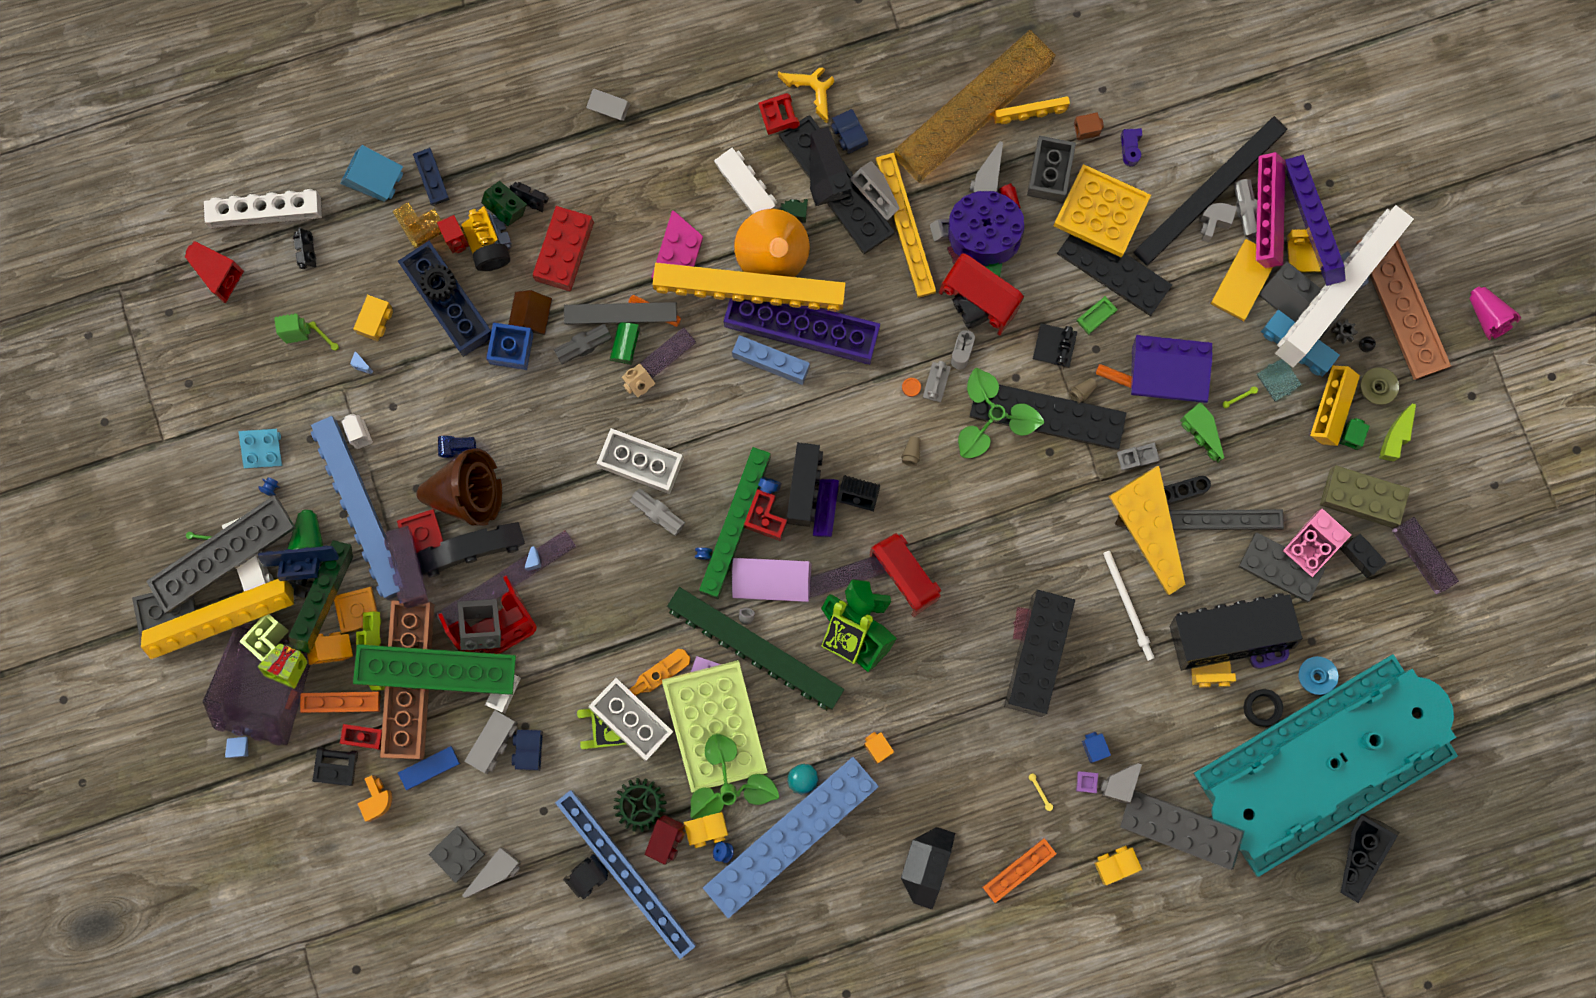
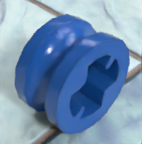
M695 548L697 555H695L696 559L711 560L712 556H710L712 549Z

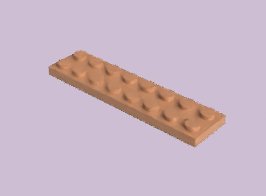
M1397 240L1371 272L1370 277L1411 375L1416 380L1451 367V364Z

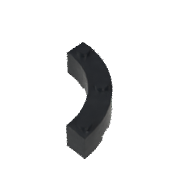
M519 522L498 525L494 530L487 531V528L442 541L440 542L441 546H430L415 553L414 556L420 576L428 575L431 578L440 575L441 571L463 562H466V564L473 563L479 557L507 551V553L516 552L519 550L518 547L525 544Z

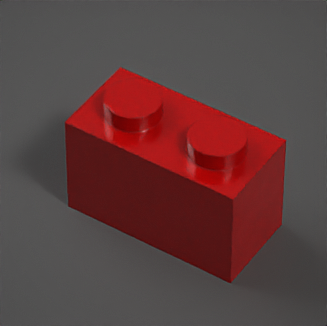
M455 215L437 222L445 242L452 253H460L466 250L469 243Z
M343 724L340 744L381 750L382 730Z

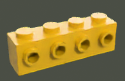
M1332 365L1310 434L1320 444L1338 446L1360 377L1359 374L1348 366Z

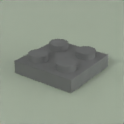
M457 826L428 855L457 883L485 854Z

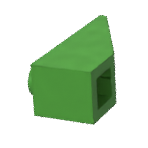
M1200 402L1180 420L1182 422L1181 425L1187 432H1191L1194 435V440L1199 446H1203L1208 451V456L1213 461L1216 460L1219 463L1224 458L1214 416Z

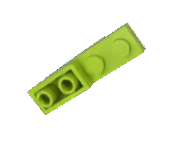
M380 612L363 613V631L356 632V646L357 644L380 646ZM369 686L372 691L385 690L384 686Z

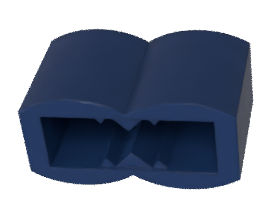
M853 109L832 118L833 124L830 126L834 135L838 134L840 137L839 144L843 151L846 150L850 154L868 145V138Z
M517 730V734L513 735V746H516V754H512V766H515L516 770L540 771L542 731Z

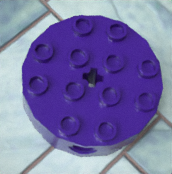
M977 191L964 196L954 205L949 216L948 236L951 247L958 256L962 253L967 254L983 266L998 262L1001 264L1013 257L1018 252L1022 243L1024 215L1019 206L1006 195L996 191Z

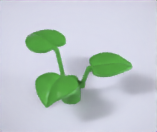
M975 368L969 376L967 392L975 403H981L986 400L991 406L988 412L990 420L981 431L976 426H968L960 432L958 437L960 456L963 458H974L987 451L991 440L988 435L984 434V431L993 421H1000L1003 417L1011 419L1009 422L1011 431L1017 435L1025 436L1043 425L1044 420L1033 407L1022 403L1016 404L1011 408V415L1005 413L1003 406L995 405L989 400V398L995 397L998 393L999 384L997 379L990 373Z
M717 733L710 736L705 745V757L712 765L722 763L724 785L721 787L720 793L717 792L715 794L711 788L707 787L700 788L693 793L690 815L692 819L719 813L723 809L724 804L732 805L735 803L736 797H739L743 790L745 799L754 805H761L779 799L776 785L769 777L763 774L749 776L747 785H742L736 791V787L727 781L725 762H730L736 757L737 746L731 738Z

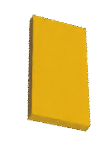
M1248 239L1244 240L1210 303L1242 321H1245L1273 269V267L1265 268L1256 261L1255 243Z

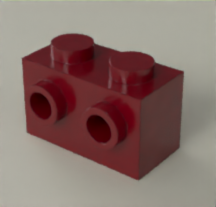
M666 815L657 819L644 855L664 865L674 861L678 854L676 849L678 843H681L685 832H683L685 825Z

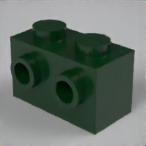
M501 181L485 190L481 201L486 209L490 210L507 226L523 217L527 206L523 200Z

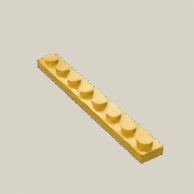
M890 153L876 157L878 169L884 174L900 208L893 215V219L917 297L920 298L936 293L935 285L895 155Z

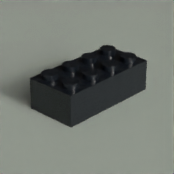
M797 442L787 524L810 527V523L815 521L816 508H813V503L817 504L818 489H815V485L820 483L821 470H818V466H822L823 451H820V445Z

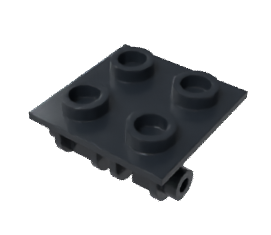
M1040 323L1033 359L1070 368L1077 331H1073V328L1070 326H1066L1064 329Z

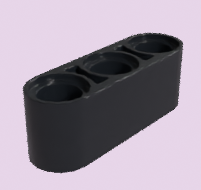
M1197 476L1164 486L1165 493L1168 495L1167 504L1171 505L1205 494L1211 487V481L1206 476ZM1202 482L1205 486L1204 490L1198 489L1196 483ZM1178 487L1185 488L1186 495L1179 494Z

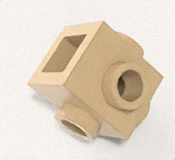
M640 364L629 369L622 376L625 382L623 386L629 394L633 393L637 398L655 385L653 379Z

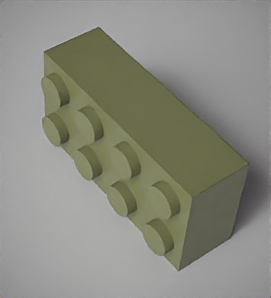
M1335 465L1329 470L1320 505L1394 529L1401 524L1410 488Z

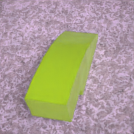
M1416 404L1408 406L1392 424L1383 442L1379 459L1394 462L1400 458L1402 444L1405 445L1411 440Z

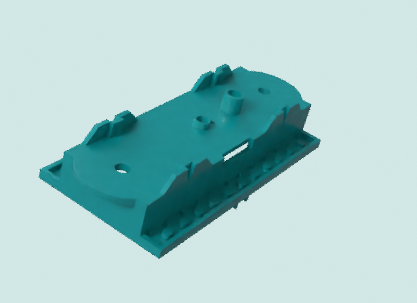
M1391 654L1193 774L1212 804V819L1245 831L1239 850L1255 876L1259 877L1458 757L1450 744V741L1456 738L1451 730L1454 720L1453 705L1449 696L1440 685L1430 679L1418 677L1413 668L1404 671L1395 655ZM1418 712L1420 718H1414L1412 713ZM1371 736H1373L1376 740L1374 746H1372L1369 742ZM1340 753H1343L1344 757L1347 760L1346 762L1343 761L1342 757L1340 756ZM1332 759H1335L1338 763L1336 768H1333L1330 764ZM1247 808L1251 809L1254 813L1251 820H1246L1243 816V812Z

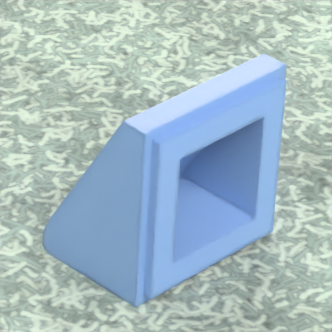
M355 351L350 363L351 366L356 370L372 374L373 370Z
M534 546L530 548L525 564L527 571L541 568L538 550Z
M248 737L227 738L225 758L248 756Z

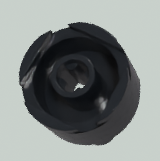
M959 293L952 299L957 312L963 313L961 316L967 329H973L989 320V314Z
M594 853L590 856L591 860L587 857L571 871L572 873L569 877L566 875L563 878L574 894L583 900L592 893L593 887L596 884L599 887L608 879L609 871Z

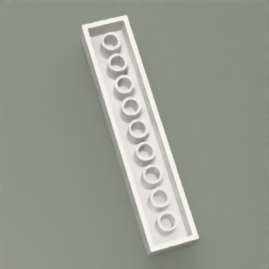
M1396 205L1391 210L1387 208L1343 262L1346 281L1328 286L1325 284L1308 308L1300 315L1296 323L1288 330V333L1277 344L1279 349L1275 354L1294 367L1309 352L1414 219Z

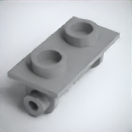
M932 362L923 398L941 403L951 368L945 362Z

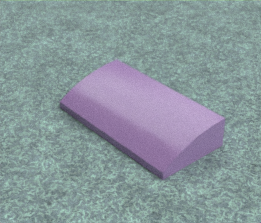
M733 558L732 597L737 599L809 602L812 564L809 561Z

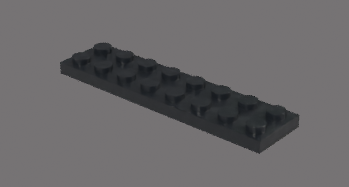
M808 115L799 121V127L795 129L788 128L779 134V137L810 179L811 132L820 128L811 115ZM842 160L852 188L851 196L827 204L862 253L866 254L893 236L895 232L887 220L850 180L853 173Z
M1000 384L997 395L989 398L995 405L1003 406L1005 413H1008V415H1011V408L1016 404L1022 403L1033 407L1044 420V424L1033 432L1115 450L1120 448L1127 412L1082 402L1078 404L1077 401ZM986 400L981 403L973 401L969 418L989 421L988 412L991 406ZM1003 417L1000 421H993L992 423L1009 426L1011 419Z

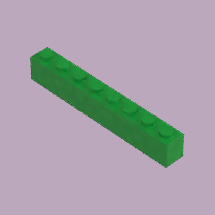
M752 447L699 591L701 594L715 599L720 597L745 529L746 517L757 489H760V486H758L760 478L764 477L770 462L771 453Z

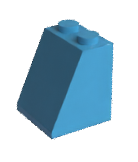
M361 145L355 151L340 184L384 202L388 198H392L396 190L393 188L395 182L399 183L403 176V172H401L403 166Z

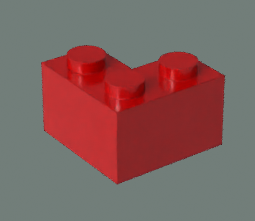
M757 489L746 517L744 528L781 541L787 520L770 514L776 500L775 495Z

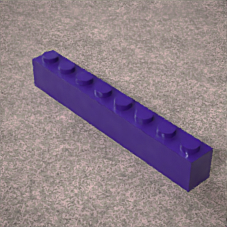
M1304 154L1285 159L1286 175L1325 284L1328 286L1346 281L1345 266Z

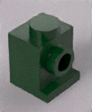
M790 199L785 201V203H781L780 210L792 214L801 223H806L808 199H804V203L797 199Z

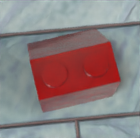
M194 241L192 245L188 246L185 258L210 291L222 302L226 303L243 275L244 270L234 260Z

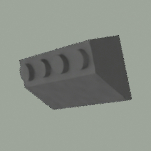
M1286 262L1259 293V296L1273 308L1280 310L1296 322L1312 300L1320 293L1321 288L1289 262ZM1343 308V309L1340 311V313L1336 316V318L1332 321V323L1328 326V328H1327V329L1324 331V333L1321 335V337L1319 338V340L1325 335V333L1333 326V324H1334V323L1339 319V317L1345 312L1346 308Z

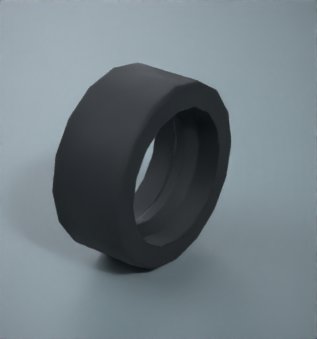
M505 244L487 245L473 253V260L478 271L496 270L506 266L511 260Z
M1260 689L1250 693L1245 699L1243 706L1244 714L1248 721L1260 727L1270 726L1278 722L1284 709L1279 695L1268 689ZM1265 696L1272 700L1275 710L1270 718L1259 719L1254 715L1252 704L1256 698Z

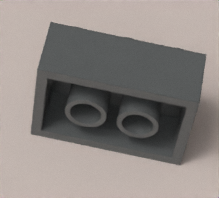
M1039 136L1027 196L1064 202L1074 157L1075 142Z

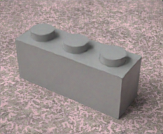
M494 710L464 762L483 773L488 774L489 771L492 772L498 763L495 761L498 755H502L508 746L506 744L508 738H512L518 729L516 727L517 722Z

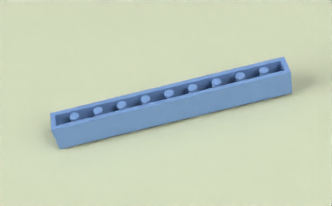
M330 416L312 424V438L315 442L318 441L320 446L318 452L321 458H325L327 462L325 466L326 471L335 481L332 485L336 493L341 495L340 504L343 510H347L349 517H347L348 523L351 528H355L357 534H354L358 545L361 544L363 547L362 556L365 562L369 561L371 566L369 572L373 580H377L379 586L376 589L380 597L390 600L409 591L337 420Z
M570 790L556 801V805L677 957L681 959L696 947L695 942L576 793Z

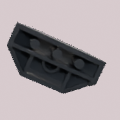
M935 827L912 840L901 880L914 904L933 910L951 855L955 838L954 832Z

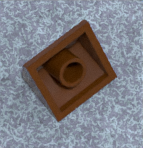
M532 290L515 292L508 325L531 328L533 333L545 335L552 298Z

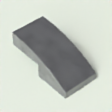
M1155 443L1117 452L1122 471L1160 462Z

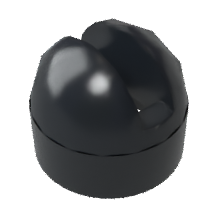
M1370 336L1362 338L1359 342V348L1363 352H1370L1376 346V341Z

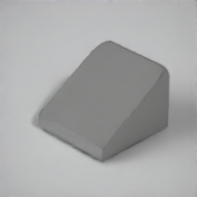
M937 219L930 224L934 241L949 239V219Z

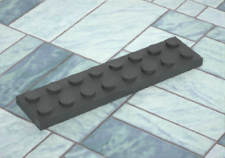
M273 495L146 582L164 613L169 614L296 529L278 497Z

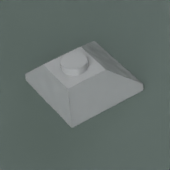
M1142 764L1130 765L1108 776L1107 780L1104 779L1100 791H1103L1102 796L1121 803H1130Z

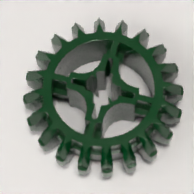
M637 778L636 785H634L632 780H629V788L625 784L622 785V788L625 790L624 793L619 790L617 791L621 798H614L615 802H620L619 805L613 806L614 809H620V812L616 813L615 816L620 817L622 815L623 818L620 819L619 823L622 824L627 821L625 826L627 829L632 824V831H636L637 827L640 826V831L644 832V825L647 826L648 830H651L652 826L650 823L653 822L656 825L657 821L655 819L662 817V815H659V812H666V809L661 808V805L667 804V801H660V798L664 797L665 794L661 793L658 795L657 792L661 790V787L658 786L654 790L655 782L653 781L647 786L648 779H644L643 784H641L640 779ZM635 789H646L639 798L628 795ZM651 793L656 800L655 810L648 805V798ZM640 799H642L644 801L643 805L647 809H649V811L646 809L642 810V808H640V811H638V806L632 800H638L640 802ZM625 800L633 806L630 817L625 812ZM641 812L652 815L646 821H635Z

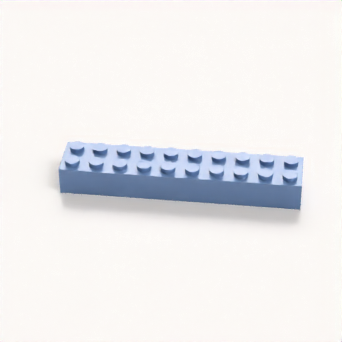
M852 757L708 882L703 889L726 917L730 918L879 786L857 760Z

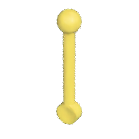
M1030 774L1029 780L1033 781L1045 803V809L1051 811L1053 805L1046 799L1036 780V775Z

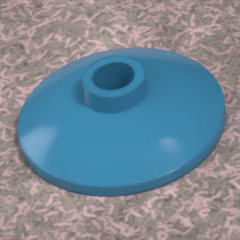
M1319 656L1305 660L1300 666L1298 673L1302 687L1315 695H1324L1332 691L1336 687L1339 678L1336 666L1327 658ZM1318 674L1321 680H1315L1314 675Z

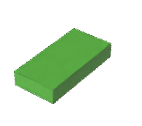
M1104 296L1079 317L1076 322L1089 335L1117 312L1118 309Z

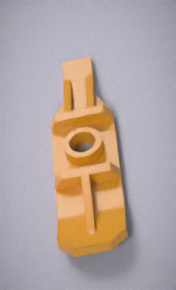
M685 649L675 650L641 674L636 684L629 690L635 696L640 693L653 691L663 684V679L671 678L690 664L691 657ZM655 672L659 673L660 675L659 679L654 680L652 678V675Z

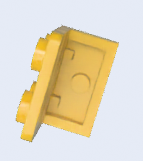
M1230 661L1191 669L1192 685H1199V688L1211 687V684H1218L1219 687H1229L1230 684L1236 681L1235 673H1231Z

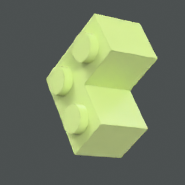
M268 614L261 617L240 642L260 661H263L289 630Z

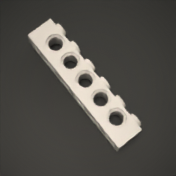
M306 189L303 192L297 193L295 191H286L285 194L267 193L264 196L250 194L242 198L239 196H230L229 199L211 198L209 201H204L205 223L210 228L322 218L321 197L317 191ZM299 202H304V204L301 207H297V204ZM285 203L282 209H278L280 204ZM262 205H267L264 210L259 211ZM248 206L245 212H241L243 207ZM229 208L226 214H222L224 209Z

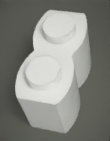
M350 414L345 416L344 420H342V425L349 443L356 449L372 444L373 441L365 421L359 415Z

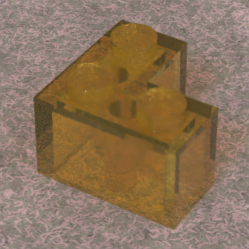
M407 202L392 211L415 249L442 234L437 222L441 221V218L435 208L418 217L410 203Z

